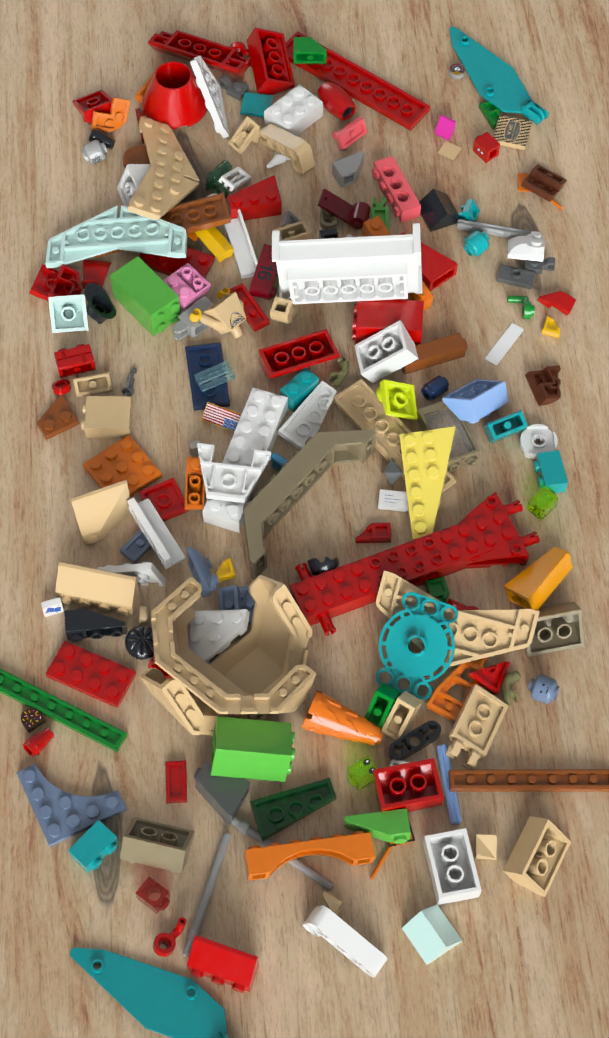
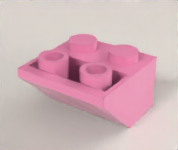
M189 263L163 280L179 296L180 312L187 310L196 300L206 296L211 288V284Z

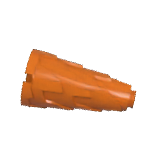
M316 690L301 728L374 746L375 743L380 744L383 733L380 732V727L372 724L352 709L340 704L334 698Z

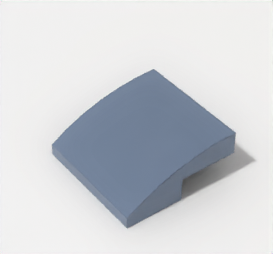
M237 585L219 588L220 610L247 609L250 612L248 625H251L255 601L249 593V586L239 588Z

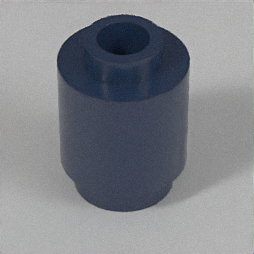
M438 375L424 384L421 392L426 400H435L449 390V382L445 377Z

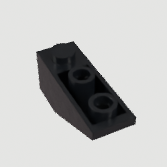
M84 608L64 610L65 632L68 640L81 641L85 638L100 639L103 636L120 637L123 634H127L126 623Z

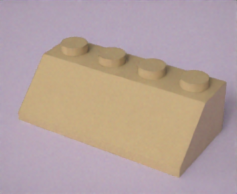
M59 562L55 592L57 598H61L62 603H75L84 608L95 607L104 612L109 610L115 611L124 616L128 614L134 615L140 595L136 577Z

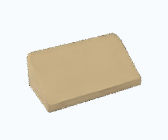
M109 372L73 379L76 397L113 390Z

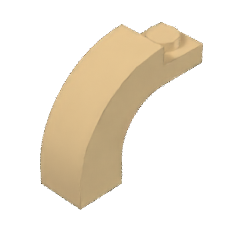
M275 297L270 310V317L272 320L291 324L298 312L299 304H293L291 299Z

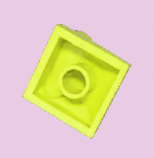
M382 380L376 394L383 403L385 414L417 420L418 414L414 385Z

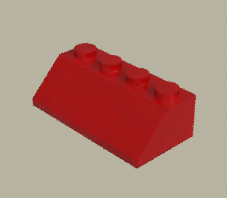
M254 28L246 41L257 93L274 95L294 88L295 82L284 33Z
M327 329L258 350L259 364L267 378L278 377L340 357Z

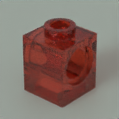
M150 876L135 893L137 899L156 914L160 910L164 911L170 903L169 891ZM152 893H159L160 898L158 900L152 901L149 899Z

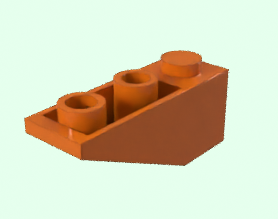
M187 457L185 510H203L205 505V487L199 457Z

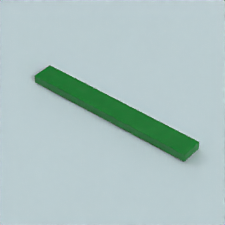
M0 669V693L29 708L37 709L41 714L115 752L119 751L127 738L126 732Z

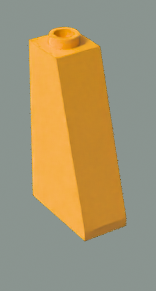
M553 547L504 585L509 601L524 609L538 611L573 568L570 554L566 550Z

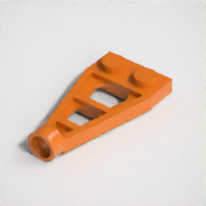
M488 657L458 666L436 688L426 708L455 723L471 687L475 684L478 685L474 680L469 683L460 678V675L466 668L473 671L482 669ZM455 684H459L467 689L465 700L462 702L448 695V690Z

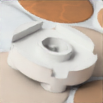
M543 424L530 425L522 432L520 437V448L524 452V456L529 459H536L537 453L555 451L558 444L556 433L554 431L552 433ZM536 439H540V442L543 443L541 445H538L535 442Z

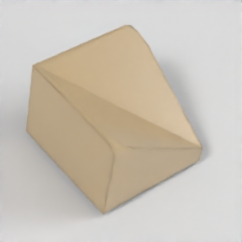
M476 834L474 838L475 859L496 860L497 835Z
M326 891L322 893L317 906H325L338 915L342 909V901Z

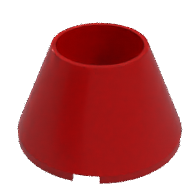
M171 61L160 65L156 69L142 98V106L146 117L167 124L171 129H177V127L186 125L190 127L198 123L205 116L207 108L201 88L196 83V76L190 68L181 62Z

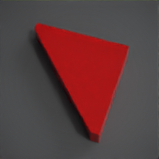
M505 661L469 672L467 676L492 695H496L499 692L510 662Z

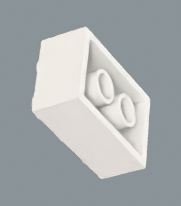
M299 84L264 111V125L272 123L298 136L323 116V102Z
M466 828L424 836L423 847L437 905L479 897L482 890Z

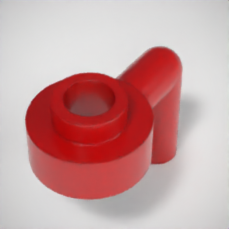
M237 41L230 45V47L236 49V55L250 57L249 50L246 49L244 43Z
M184 917L178 919L175 928L170 933H160L155 937L153 950L157 955L167 957L172 954L176 946L175 939L183 932L187 923ZM160 944H165L167 949H162Z

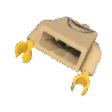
M227 287L219 290L217 294L219 300L207 308L203 315L198 308H195L193 313H190L189 319L192 322H197L200 319L201 323L213 328L220 334L231 332L234 339L244 334L239 326L246 320L244 303L238 298L236 292L230 293V289Z

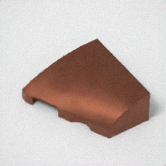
M559 365L546 366L543 370L529 371L525 375L538 406L550 404L561 398V391L559 389L561 379H558V372L561 370Z

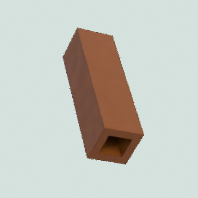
M459 332L416 345L418 359L401 369L404 375L465 357V352L468 348L466 339L462 338Z

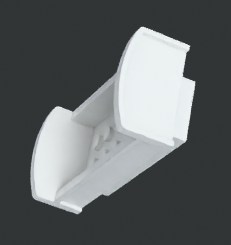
M413 223V234L282 241L280 230L272 231V262H276L279 298L291 299L293 304L408 299V293L423 294L420 223Z

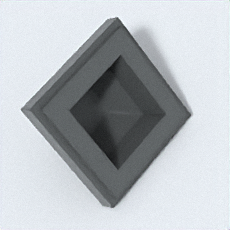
M393 458L389 460L381 471L391 485H394L403 473Z

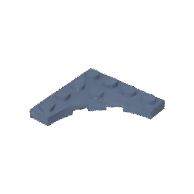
M36 764L16 772L49 847L91 828L98 820L104 822L127 811L118 790L100 796H78L62 791L51 784L42 775Z

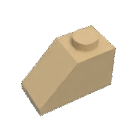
M407 691L402 693L397 698L381 731L395 740L401 738L415 718L423 701Z

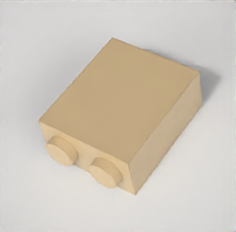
M86 396V403H83L82 408L85 419L81 421V429L85 430L86 438H124L127 435L131 436L133 408L131 396Z

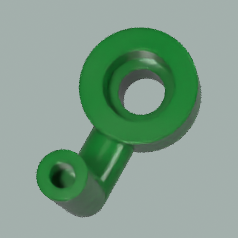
M527 296L507 297V303H522L523 319H531V316H534L535 306L531 304Z

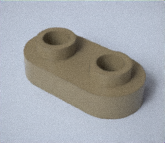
M321 208L320 226L325 230L335 228L337 226V217Z

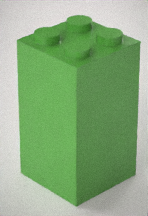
M138 256L110 275L113 297L152 336L161 333L167 326L178 321V316L180 315L179 296Z
M217 716L211 745V776L285 782L287 774H291L292 761L295 758V748H292L295 732H291V723Z

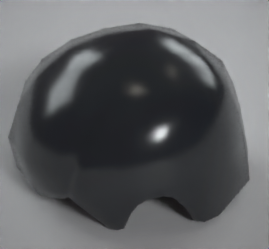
M325 557V561L322 563L317 558L307 561L310 571L315 576L339 567L337 557L332 560Z

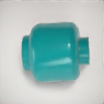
M475 230L464 239L463 248L470 256H480L489 248V237L484 231L481 233Z

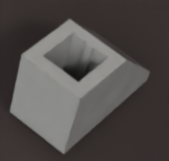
M364 152L354 153L332 162V174L341 188L357 181L364 164Z

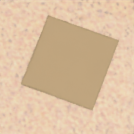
M445 141L438 154L454 161L462 148Z

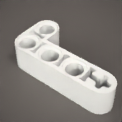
M325 906L315 907L303 924L307 931L317 937L322 936L371 977L375 978L387 961V957Z

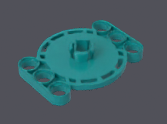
M408 592L402 598L405 610L393 615L381 631L379 654L386 668L380 669L376 673V681L379 685H382L383 682L379 678L380 674L387 671L391 679L388 683H385L386 685L401 693L407 691L418 699L425 700L431 697L433 691L428 682L434 681L443 675L454 658L455 638L449 624L454 623L458 619L459 613L452 605L414 592ZM411 595L417 599V603L413 607H409L406 604V598ZM428 602H433L436 605L435 612L431 614L425 611V605ZM450 608L455 611V617L452 620L444 618L443 614L446 609ZM408 612L410 615L405 617L404 613ZM401 617L393 626L389 625L395 618ZM388 628L390 631L387 635L386 641H383L384 633ZM447 633H450L452 646L448 645ZM415 638H420L424 643V650L420 653H413L410 650V642ZM382 645L386 646V653L388 656V658L386 659L383 655ZM448 650H452L448 663L444 662L447 657ZM391 662L393 666L389 667L387 663ZM441 666H444V669L439 674L434 676L433 673L437 671ZM429 675L430 679L426 680L424 676ZM402 678H406L410 682V686L406 690L400 689L398 685ZM426 685L429 689L428 695L420 696L417 692L418 687Z

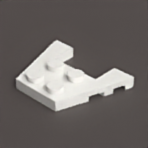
M197 443L206 498L245 503L271 459V451L254 450L252 465L249 467L212 462L215 445Z

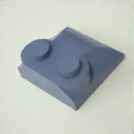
M188 547L186 548L188 566L194 579L202 586V597H207L211 594V591L217 589L219 584L218 578L210 570L212 566L209 558H205L197 550Z

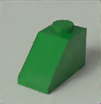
M294 37V64H326L327 49L310 37Z
M383 683L375 691L364 718L382 729L401 692Z

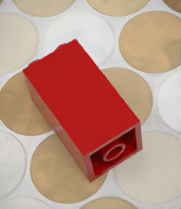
M398 299L358 301V304H354L352 340H355L356 345L400 320L415 346L421 344L424 301Z

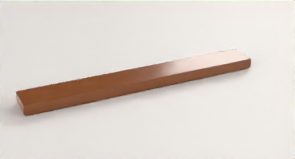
M609 769L448 771L450 792H609Z

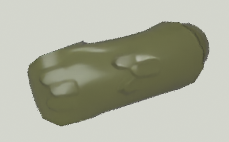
M341 356L336 359L340 371H333L329 375V381H333V386L339 387L341 382L347 377L350 366L349 361Z
M518 671L506 673L502 683L504 703L511 706L510 699H513L516 703L518 702V693L511 691V686L521 678Z

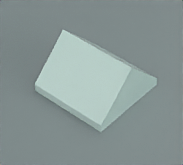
M85 294L48 297L52 333L88 330Z
M437 904L421 910L402 927L403 932L426 965L462 942V939Z

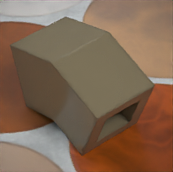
M200 439L188 442L191 456L199 457L197 443H201Z

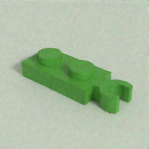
M383 197L382 202L377 203L376 198H373L371 219L379 215L390 232L388 207H385L386 199Z

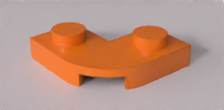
M113 97L110 114L93 111L91 128L114 132L127 121L130 100Z

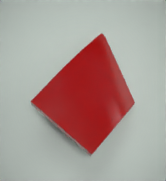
M42 264L29 294L49 301L48 297L79 295L81 294L79 272L62 264L59 272Z

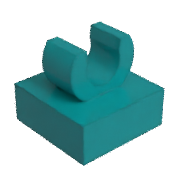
M467 199L466 204L460 207L462 212H459L458 215L461 219L476 222L480 210L474 199Z

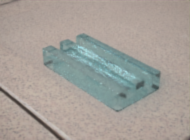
M227 361L194 374V379L202 392L235 378V374L232 372V368Z

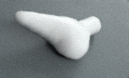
M275 151L274 157L266 167L272 168L291 159Z

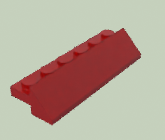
M176 30L174 34L161 31L160 34L155 33L148 41V44L156 51L187 61H192L195 57L201 56L208 68L244 79V73L251 64L250 59L236 55L235 48Z

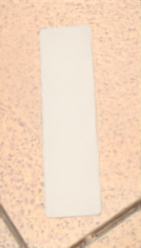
M512 323L485 359L498 365L524 329Z

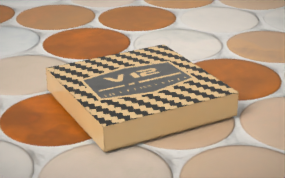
M499 115L494 138L502 146L525 150L532 121Z

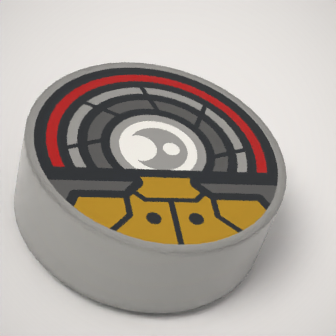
M454 63L449 67V76L451 78L461 79L464 77L465 67L462 64Z

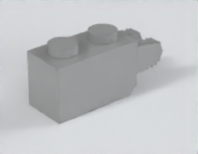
M203 296L201 299L196 300L187 310H183L178 316L179 321L172 328L175 340L181 341L188 335L198 337L209 328V326L201 323L200 319L197 322H192L189 316L195 308L200 309L203 315V312L214 303Z

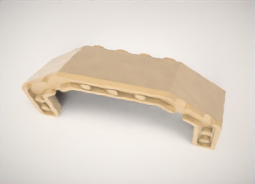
M262 575L253 580L249 586V593L255 601L250 630L209 664L249 696H253V694H268L296 665H306L309 651L307 650L308 640L311 638L313 631L286 585ZM150 668L140 676L149 692L192 735L203 734L213 736L217 716L263 720L269 715L218 714L174 678L166 679L157 668Z
M192 577L188 578L151 611L155 664L218 714H279L295 712L307 700L317 673L306 665H296L268 694H253V696H249L189 649L187 626L194 621L196 615L191 605L200 598L202 592L201 584Z

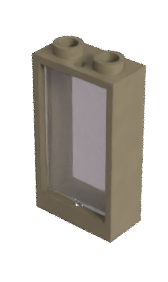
M443 401L418 409L417 421L422 431L456 427L447 471H455L461 466L472 465L478 461L480 450L465 422L459 420Z

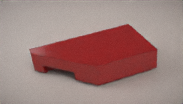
M371 523L362 534L356 537V543H391L390 523Z

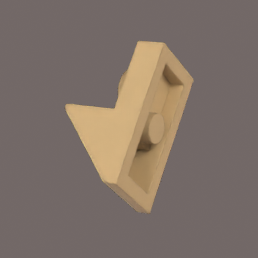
M247 116L228 144L239 154H243L251 141L258 143L260 126Z

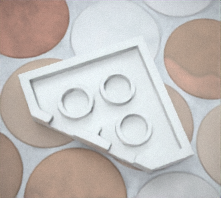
M247 609L195 611V619L191 623L188 636L189 649L209 664V660L217 653L220 655L227 649L234 638L238 635H243L247 631L250 612Z

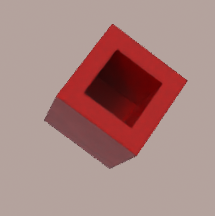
M488 132L474 139L473 152L485 163L499 155L500 143Z

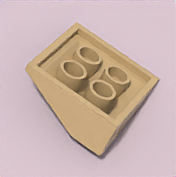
M127 480L70 499L76 525L84 545L95 544L103 539L130 514L127 500L130 499Z

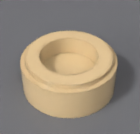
M139 606V625H147L146 606Z

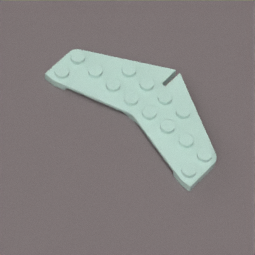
M117 205L50 238L47 245L45 264L47 268H56L62 266V264H70L117 249L172 258H186L187 233L185 228L161 219L153 220L127 211L128 207L121 205L119 218V208Z

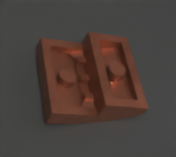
M537 164L523 180L521 186L551 202L567 180Z

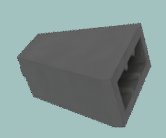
M205 762L202 768L199 767L195 772V788L220 817L231 826L234 817L249 793L250 782L242 778L211 776V764Z

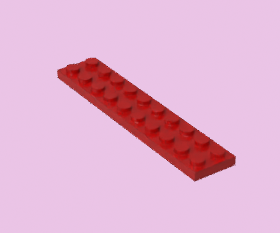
M298 31L286 42L289 60L293 64L294 37H307ZM325 46L323 47L327 49L326 64H295L324 82L329 81L339 85L350 97L410 131L430 111V106Z

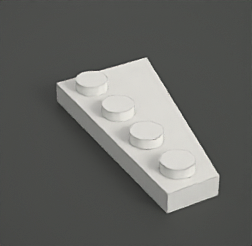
M322 380L282 425L277 434L301 450L309 437H313L319 431L337 391Z

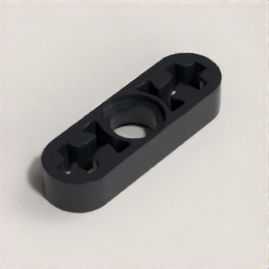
M428 721L399 738L389 746V758L391 760L403 761L440 737L441 726L436 721ZM429 727H430V729H434V728H435V729H436V730H435V734H434V735H433V733L427 734L426 737H425V739H426V741H425L423 735H425V734L428 732V728H429ZM411 737H418L421 743L418 746H412L409 743V739ZM403 742H405L406 748H404L401 751V755L399 756L398 753L393 754L394 748H396L397 750L402 749L404 747Z

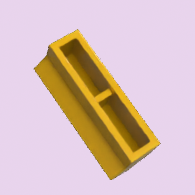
M216 227L195 232L220 263L224 259L232 257L234 248Z

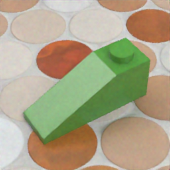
M407 808L344 816V826L346 829L355 832H371V837L389 843L402 844L410 840L411 831Z

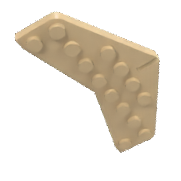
M141 116L138 127L140 133L143 134L150 161V169L130 199L127 211L158 220L198 187L200 180L170 126Z
M384 571L376 598V606L390 619L399 611L405 610L402 598L408 592H414L435 600L438 599L398 575ZM411 595L406 598L407 606L413 607L416 605L417 599L415 596ZM433 602L426 603L425 611L430 614L435 612L436 605ZM450 608L446 609L443 614L444 618L452 620L455 617V611ZM532 609L458 610V619L454 623L449 624L455 638L454 658L449 667L529 647L533 640L540 611ZM408 612L404 613L405 617L410 615ZM398 616L392 622L395 624L401 617ZM447 633L448 645L452 646L450 633ZM420 638L412 640L421 650H424L425 646ZM448 650V654L445 659L446 663H448L450 659L452 650Z

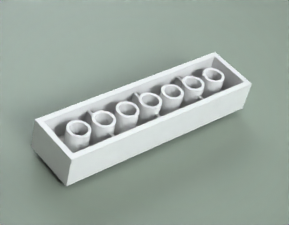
M252 388L222 463L251 467L254 450L272 451L278 436V430L281 428L288 410V397ZM262 474L245 503L207 499L202 511L203 522L240 533L244 523L243 508L248 501L253 500Z

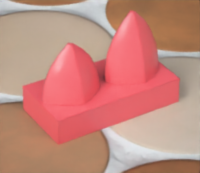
M358 117L353 122L347 123L346 127L342 130L332 132V137L338 142L339 149L345 150L368 133L364 118Z

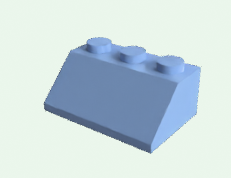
M475 379L446 395L442 400L459 420L476 423L480 418L489 416L491 412L501 409L503 405L508 403L505 381Z

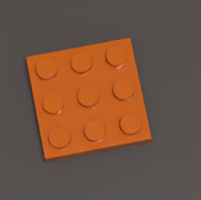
M127 435L83 463V468L100 488L127 480L130 497L162 477L159 469L130 435Z

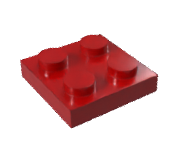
M174 477L139 491L141 500L149 499L163 522L189 512V510H185V499Z

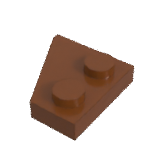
M60 395L37 422L38 428L46 440L79 424V420L63 395Z

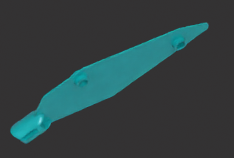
M450 28L452 47L480 96L503 112L522 113L536 125L549 116V112L532 101L513 67L458 28Z
M73 948L70 950V957L144 1028L171 1038H230L227 1035L225 1009L193 979L107 950ZM99 964L101 965V968L94 969V966Z

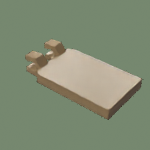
M477 684L473 685L449 734L451 743L445 755L452 759L454 756H458L462 748L468 752L462 766L468 770L471 767H475L478 759L486 756L509 705Z

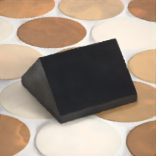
M433 188L419 201L421 205L420 214L430 232L456 224L458 219H461L448 194Z

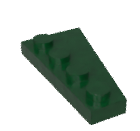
M326 778L250 801L261 840L268 839L336 800V794L330 778Z

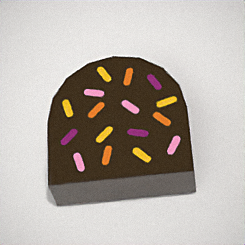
M28 708L21 714V722L28 733L46 722L41 713L35 708Z

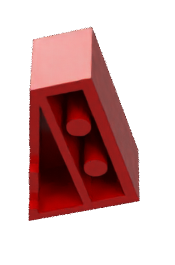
M275 175L227 196L228 211L231 219L238 218L237 210L239 209L244 221L282 215V201Z

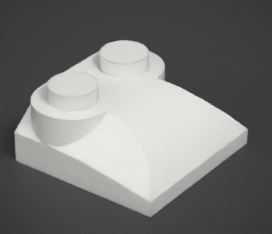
M534 231L527 236H517L508 240V258L543 262L545 239L540 232Z

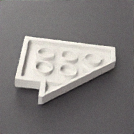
M197 56L194 60L190 61L196 76V83L201 88L206 108L210 111L215 123L214 128L224 139L229 137V130L221 85L202 57Z

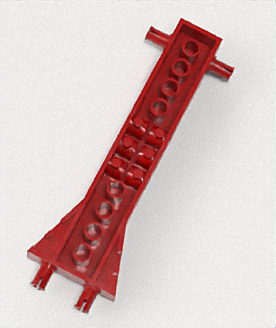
M495 492L454 526L313 577L306 563H302V568L298 564L295 570L301 581L290 585V594L309 625L312 626L320 623L325 636H329V632L332 635L337 631L331 618L376 602L384 571L394 573L418 587L425 584L427 580L445 577L464 569L489 568L491 565L507 567L509 564L526 566L529 554L525 547L539 543L540 539L536 531L521 537L518 535L509 515L523 511L522 504H519L520 500L503 505Z

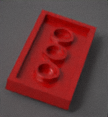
M187 247L186 258H172L140 253L139 258L153 271L168 276L189 263L201 276L206 278L215 261V256Z
M68 641L63 642L46 672V677L116 708L119 707L136 676V671Z

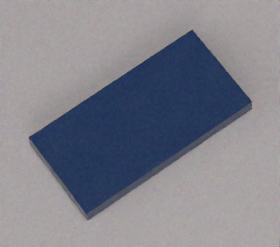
M221 342L185 346L194 411L205 410L207 402L220 407H229L230 399Z

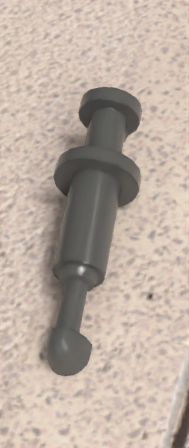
M135 367L131 369L126 386L122 388L124 396H132L134 394L133 384L135 379L133 376L134 373H137Z

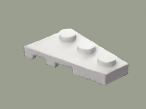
M142 562L141 564L125 563L118 566L106 565L105 567L97 568V570L136 577L137 583H141V585L148 586L149 582L159 583L160 587H166V578L150 562Z

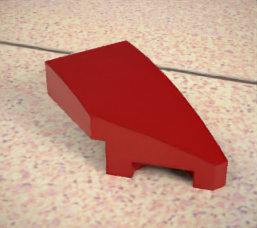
M558 291L542 295L537 298V301L547 308L553 306L567 316L571 312L576 299L565 292Z

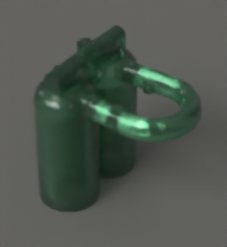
M223 160L208 173L205 184L206 191L213 189L217 194H221L222 192L217 188L219 186L224 191L225 198L229 196V192L218 181L221 176L232 169L231 164L227 160Z

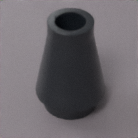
M100 129L92 130L89 141L97 139L100 143H104L106 148L112 150L115 140Z

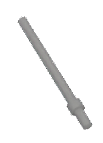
M236 816L234 817L232 825L237 827L238 831L243 835L247 834L265 847L274 843L269 839L262 841L259 832L253 829L250 823L245 820L242 821ZM296 858L288 862L330 891L333 887V882Z
M223 833L192 927L188 929L186 935L187 942L182 954L185 957L189 958L195 935L200 936L201 934L199 931L231 839V835L228 833Z

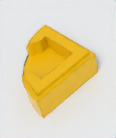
M546 316L541 334L559 338L560 328L553 318Z
M231 558L224 560L216 572L219 582L236 577Z

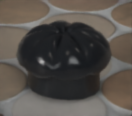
M139 625L127 633L125 648L132 657L146 660L154 656L152 627Z

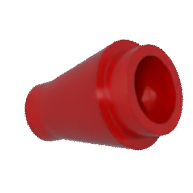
M45 728L43 731L25 739L23 748L32 757L39 755L49 741L54 738V734L49 728Z

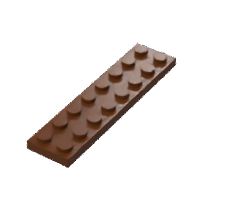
M224 193L175 205L160 218L185 228L187 234L232 223ZM117 249V250H113V251H110V252H107V253H103V254L97 255V256H95V257L98 258V257H102V256L114 254V253L121 252V251H125V250H119V249Z

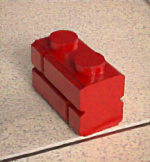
M79 344L75 348H62L58 352H54L60 378L96 370L90 344Z

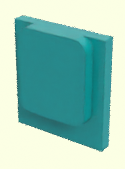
M245 92L240 114L264 117V111L273 105L274 96Z

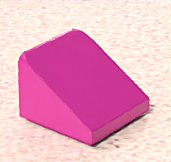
M441 114L435 134L449 140L455 132L456 121Z

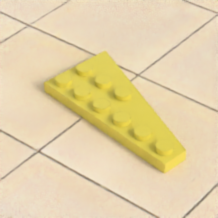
M455 426L399 434L413 540L434 533L437 512L449 464V456L456 431Z

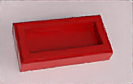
M186 760L165 761L166 803H186Z

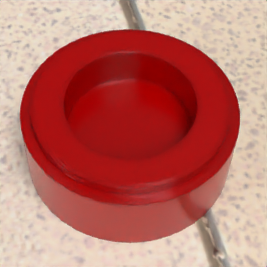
M66 379L55 381L52 384L53 393L55 395L68 393L71 390L70 382Z

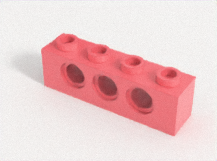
M390 156L375 161L372 175L374 179L378 180L380 190L385 193L387 203L391 204L395 217H398L401 223L420 217L421 205L394 157Z

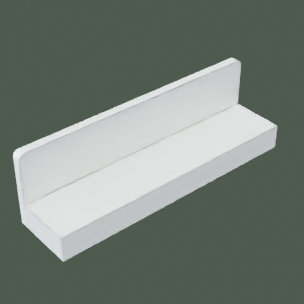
M239 209L237 210L238 218L231 219L232 223L224 224L229 243L234 248L233 255L242 280L254 276L258 261Z
M134 497L127 500L129 512L165 570L185 560V555L151 501L145 499L137 503Z

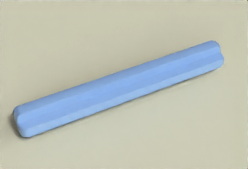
M445 744L439 745L436 750L451 825H458L462 819L457 793L449 791L448 771L452 770L450 758L445 755L448 746Z

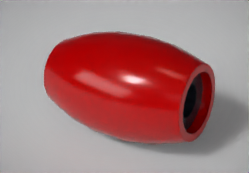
M329 81L319 87L317 95L323 102V107L331 115L343 121L350 119L354 115L356 110L354 102L342 87Z

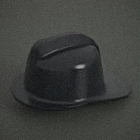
M87 284L84 288V294L88 302V315L96 320L98 324H102L107 319L114 318L117 314L116 309L106 291L97 284Z

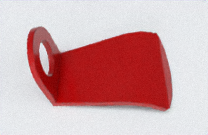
M84 259L82 288L84 289L90 283L103 287L112 262Z

